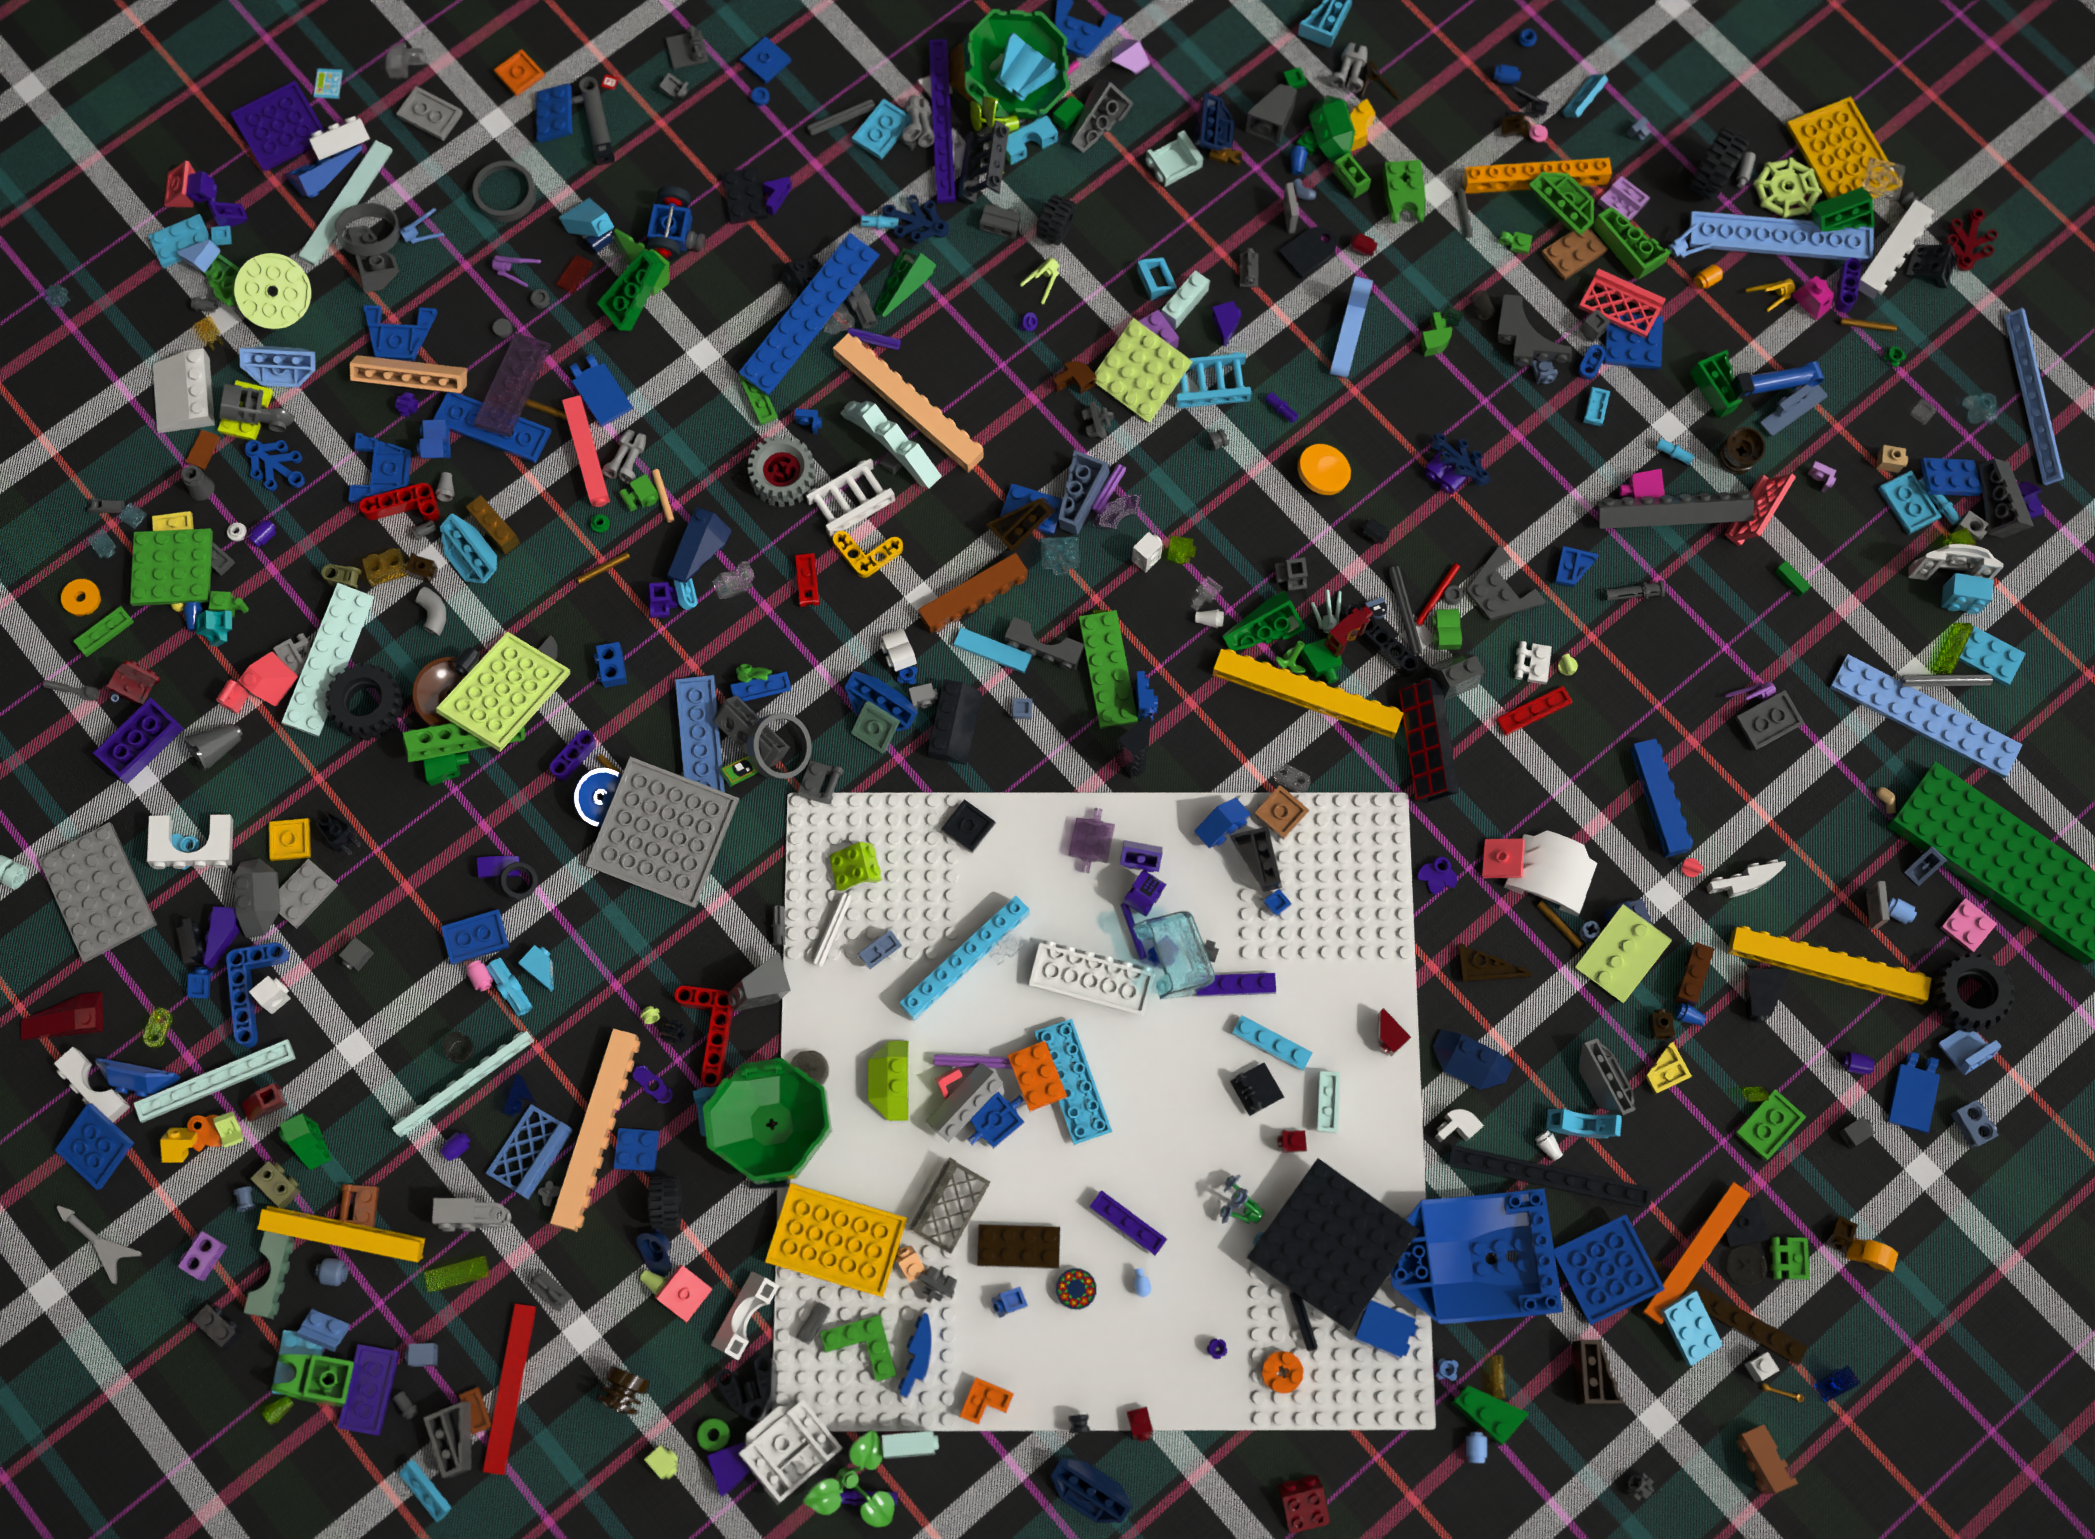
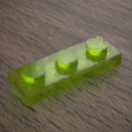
M1954 622L1932 667V671L1935 674H1952L1974 629L1971 623Z
M486 1256L424 1272L429 1293L490 1277Z

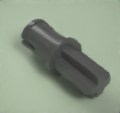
M780 905L773 907V924L771 925L773 928V945H786L785 927H787V924H785V908Z

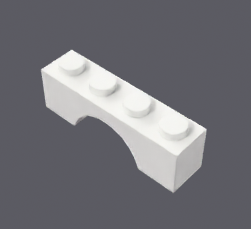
M72 1047L54 1063L58 1068L56 1072L63 1079L67 1078L71 1082L69 1085L71 1089L77 1094L80 1092L84 1096L82 1101L86 1105L94 1104L112 1122L130 1108V1105L120 1094L112 1089L105 1092H95L92 1090L88 1082V1073L92 1064L80 1050Z
M751 1271L711 1346L739 1360L749 1342L746 1337L749 1319L758 1308L770 1304L779 1286Z

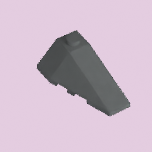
M1098 80L1088 96L1070 143L1080 152L1084 153L1099 140L1102 134L1110 131L1115 123L1123 120L1134 103L1111 82Z

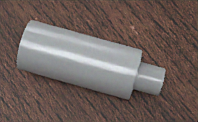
M1744 152L1736 177L1739 188H1744L1745 184L1750 180L1756 158L1754 153Z

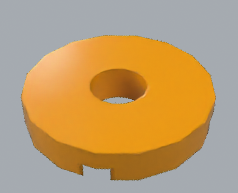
M76 579L64 587L61 593L62 605L72 615L78 617L86 614L89 615L98 608L101 602L100 590L90 580ZM80 594H85V599L78 602L77 597Z

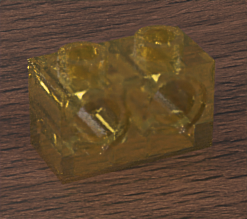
M389 549L385 553L379 555L372 554L362 559L366 576L371 586L408 576L405 571L406 563L400 549ZM393 561H398L396 565L391 566ZM375 566H380L378 570L372 571Z

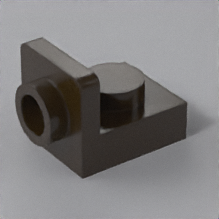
M1523 114L1502 118V135L1504 138L1522 134L1524 138H1528L1530 122L1525 119Z
M1839 1215L1835 1220L1832 1233L1827 1239L1826 1244L1844 1253L1853 1243L1858 1225Z

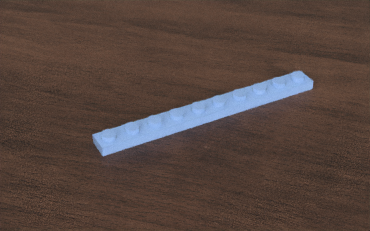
M2020 308L2004 316L2043 484L2049 485L2063 480L2064 476L2026 313L2023 308Z

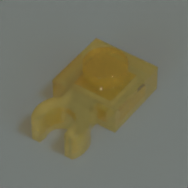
M211 316L194 324L203 341L207 340L212 350L215 349L213 346L215 341H219L221 345H224L221 337L218 336L220 331Z

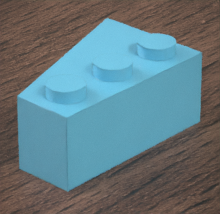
M1352 0L1322 1V4L1300 23L1298 35L1331 48L1351 7Z

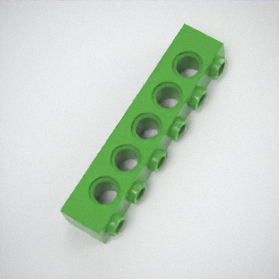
M453 722L446 725L429 726L424 729H413L403 732V744L408 762L491 747ZM524 726L509 743L525 740Z

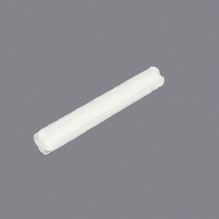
M847 893L841 894L812 962L816 966H823L852 899Z

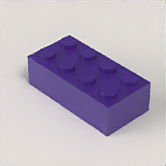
M150 698L93 753L120 779L128 784L184 728Z

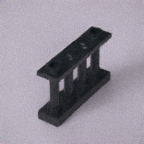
M995 120L992 132L981 137L973 131L967 133L958 198L972 205L976 203L978 191L989 188L997 194L1000 193L1009 127ZM991 141L990 148L983 151L984 144ZM988 157V164L981 167L982 159ZM986 173L985 181L979 183V176Z

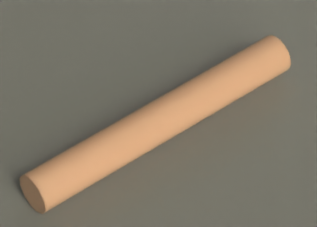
M656 469L652 471V475L668 523L674 521L673 513L660 472Z

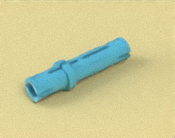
M1922 478L1918 482L1927 493L1924 478ZM1928 494L1939 508L1940 514H1943L1952 526L1962 521V517L1952 507V502H1948L1944 495Z

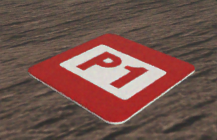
M606 74L601 86L614 90L619 78Z

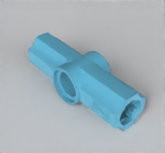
M501 958L493 960L486 966L488 972L497 983L496 986L505 1000H508L518 1017L526 1014L533 1008L527 996L523 993L520 983L510 973Z

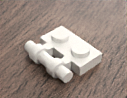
M1520 641L1519 647L1516 649L1515 679L1521 680L1523 674H1528L1527 682L1546 685L1548 682L1552 647L1532 644L1531 650H1527V643ZM1525 658H1530L1529 666L1524 665Z

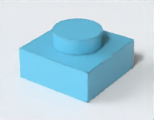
M230 226L211 227L212 242L215 245L232 244Z

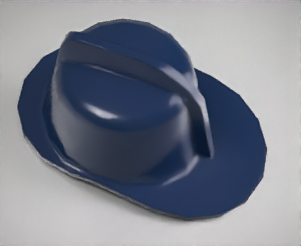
M655 1229L651 1233L640 1234L637 1237V1246L647 1268L654 1274L660 1276L667 1275L671 1269V1262L668 1256L670 1250L669 1239L659 1229Z

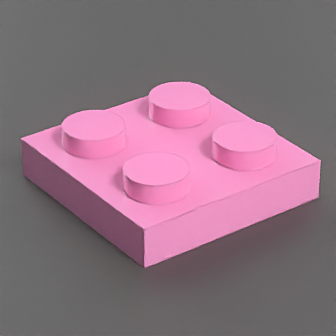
M1965 898L1940 929L1968 952L1973 953L1997 923Z

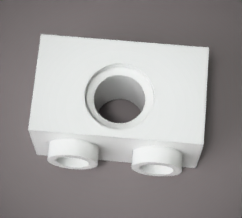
M269 976L249 991L257 1002L271 1014L291 999L287 994L289 992L287 987L277 978L273 980Z

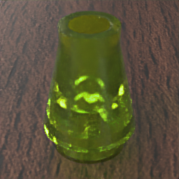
M286 1395L284 1398L264 1407L265 1410L261 1413L270 1425L277 1424L294 1404Z

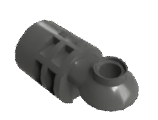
M228 383L224 384L219 414L220 419L240 421L246 424L251 423L257 426L258 422L269 424V429L275 432H285L286 427L295 420V417L285 409L261 408L263 390H254L249 387L244 388ZM240 401L243 402V407H239Z

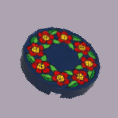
M1078 1268L1065 1271L1059 1277L1056 1284L1058 1300L1064 1307L1072 1310H1081L1088 1307L1094 1301L1097 1292V1285L1093 1276L1089 1272Z

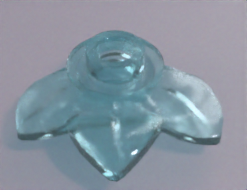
M1990 393L1982 394L1981 396L1970 395L1961 404L1969 409L1968 421L1971 424H1978L1983 420L1993 424L1997 419L1998 413L1995 409L1997 404L1996 398Z

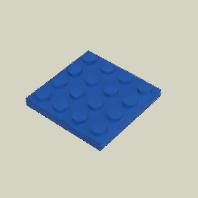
M1627 1215L1617 1218L1554 1249V1254L1590 1325L1665 1290Z

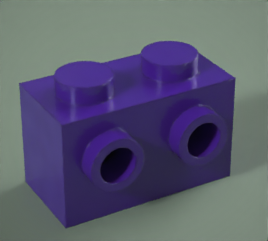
M1124 840L1120 865L1130 869L1139 868L1147 872H1159L1163 847Z

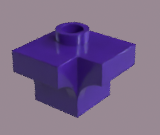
M668 582L649 583L648 601L650 618L669 617V608H678L676 588L669 587Z

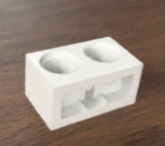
M1148 532L1133 547L1132 562L1146 573L1161 558L1162 540L1157 535H1152Z

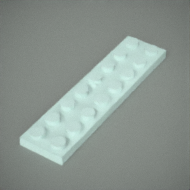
M337 583L281 724L316 737L320 736L328 716V710L325 702L328 701L325 697L326 691L331 690L329 684L331 681L335 682V676L338 673L342 674L345 672L344 668L349 663L374 596Z

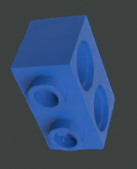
M620 643L596 646L597 653H594L595 663L599 664L600 670L597 671L598 681L603 683L604 688L627 684ZM606 654H613L610 659H604ZM609 672H616L613 677H607Z

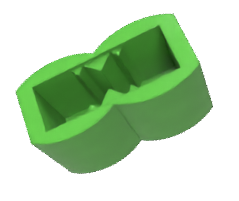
M1459 609L1436 610L1434 615L1431 616V626L1435 627L1436 632L1433 633V644H1436L1437 650L1460 649L1462 646Z

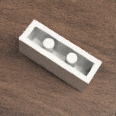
M352 116L345 119L346 123L342 125L335 123L328 126L329 130L325 132L318 130L311 133L312 137L309 138V141L317 158L321 160L369 140L370 138L361 119Z

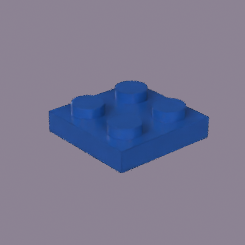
M618 1128L614 1169L655 1173L660 1132Z

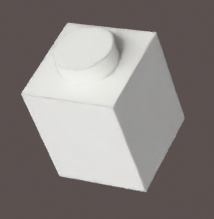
M1768 1352L1760 1354L1744 1364L1755 1382L1763 1381L1779 1371Z

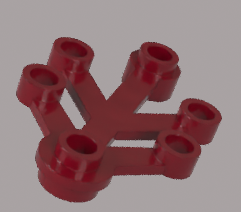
M1979 208L1973 209L1968 215V220L1971 223L1968 237L1961 228L1963 225L1962 221L1954 219L1950 224V229L1956 235L1951 234L1946 239V244L1952 245L1957 256V268L1963 272L1971 270L1976 261L1984 257H1990L1994 252V247L1992 245H1985L1980 252L1971 255L1972 250L1987 242H1993L1998 237V232L1995 229H1990L1986 235L1975 239L1978 226L1985 218L1984 211ZM1959 239L1965 247L1964 252L1957 244Z

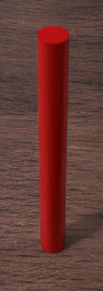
M1454 563L1416 619V626H1422L1460 569L1458 564Z

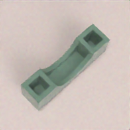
M264 1231L260 1252L268 1258L271 1265V1273L263 1287L249 1292L244 1309L245 1314L273 1319L274 1315L278 1313V1298L284 1290L285 1283L283 1279L290 1267L288 1259L295 1247L294 1237Z

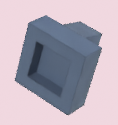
M1644 116L1629 129L1626 135L1630 139L1635 136L1641 142L1650 134L1646 126L1649 121Z

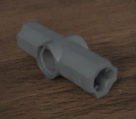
M858 283L849 294L848 302L853 313H856L862 328L870 329L877 324V319L872 311L866 291H863L860 283Z

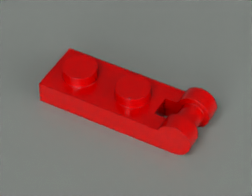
M814 553L795 555L800 607H806L808 604L820 605ZM812 592L813 596L805 597V593Z

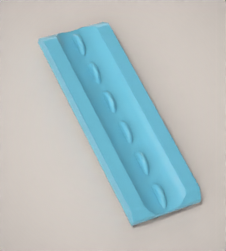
M1070 1019L1034 1031L1037 1043L1046 1042L1066 1092L1067 1098L1058 1102L1073 1144L1076 1145L1111 1133L1112 1130L1073 1020Z

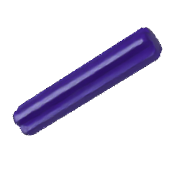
M849 328L847 334L849 333L852 337L856 336L861 342L899 350L901 346L900 339L855 328Z

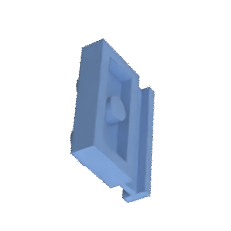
M312 1309L302 1323L300 1330L297 1331V1337L335 1352L336 1347L349 1330V1324Z

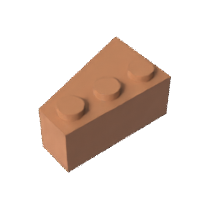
M1759 1425L1737 1435L1738 1447L1742 1452H1745L1748 1459L1746 1460L1747 1466L1751 1472H1754L1757 1478L1756 1485L1764 1495L1778 1493L1798 1484L1795 1478L1791 1479L1785 1470L1788 1465L1785 1460H1780L1776 1451L1777 1446L1765 1425Z

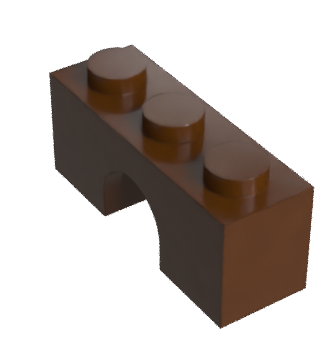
M1695 942L1690 947L1685 961L1686 970L1682 980L1678 983L1673 999L1674 1002L1679 1004L1688 1003L1692 1007L1698 1003L1715 948Z

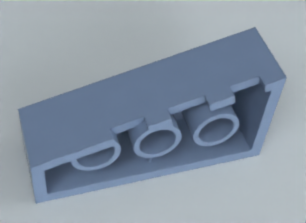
M1074 450L1058 520L1060 529L1078 536L1110 472L1107 462Z

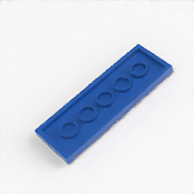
M447 392L433 419L449 420L450 431L535 464L551 434L550 428L455 392Z

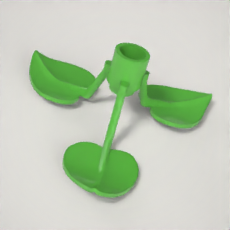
M869 1430L865 1435L857 1439L850 1448V1460L859 1467H851V1469L844 1467L840 1469L837 1474L838 1481L827 1478L817 1483L805 1496L804 1504L820 1514H831L841 1504V1496L839 1494L843 1492L844 1485L846 1488L854 1487L866 1498L867 1502L860 1508L861 1516L865 1522L875 1527H884L892 1521L894 1501L891 1495L884 1491H878L870 1498L857 1485L859 1477L855 1472L862 1471L864 1467L873 1470L879 1466L883 1458L882 1442L873 1430Z

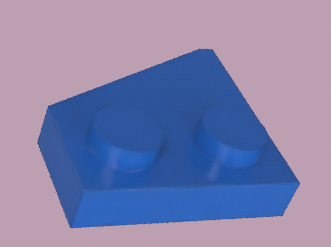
M1563 546L1555 583L1574 587L1598 559L1599 554Z

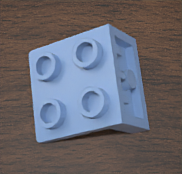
M1964 1028L1956 1031L1938 1044L1963 1075L1968 1074L1994 1057L2001 1048L1997 1040L1989 1044L1975 1030L1969 1033L1964 1032Z

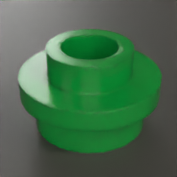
M599 514L592 518L591 527L597 533H604L609 529L610 521L607 516ZM603 521V524L597 525V522Z

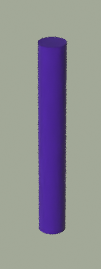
M1122 903L1120 906L1139 959L1143 960L1147 958L1133 916L1129 906Z

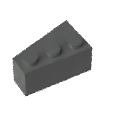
M460 1402L424 1417L442 1478H451L471 1470V1402Z

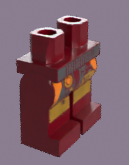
M1366 605L1360 610L1354 608L1350 615L1329 631L1324 645L1338 658L1343 653L1348 641L1355 640L1357 635L1361 636L1365 632L1373 612Z

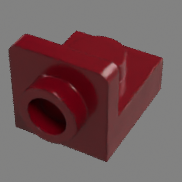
M1282 1130L1280 1135L1277 1136L1278 1148H1282V1153L1307 1151L1305 1130Z

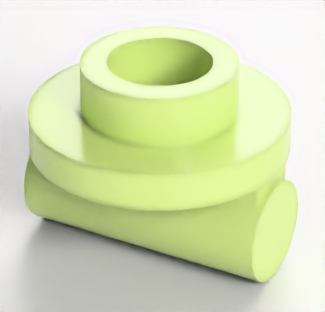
M1569 654L1563 655L1558 663L1559 671L1567 676L1574 674L1578 668L1576 660L1570 657Z

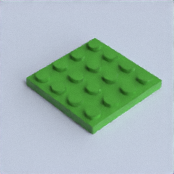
M211 529L134 532L130 599L132 606L210 602L213 531Z

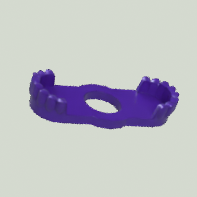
M644 1065L634 1069V1080L644 1087L647 1094L652 1095L661 1104L671 1101L673 1092L663 1084L660 1077L655 1076ZM651 1080L659 1082V1088L656 1091L648 1089V1083Z

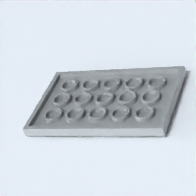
M110 822L39 859L82 961L87 962L157 925L114 826Z

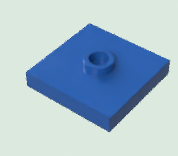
M766 36L740 59L743 65L766 84L791 62V58Z

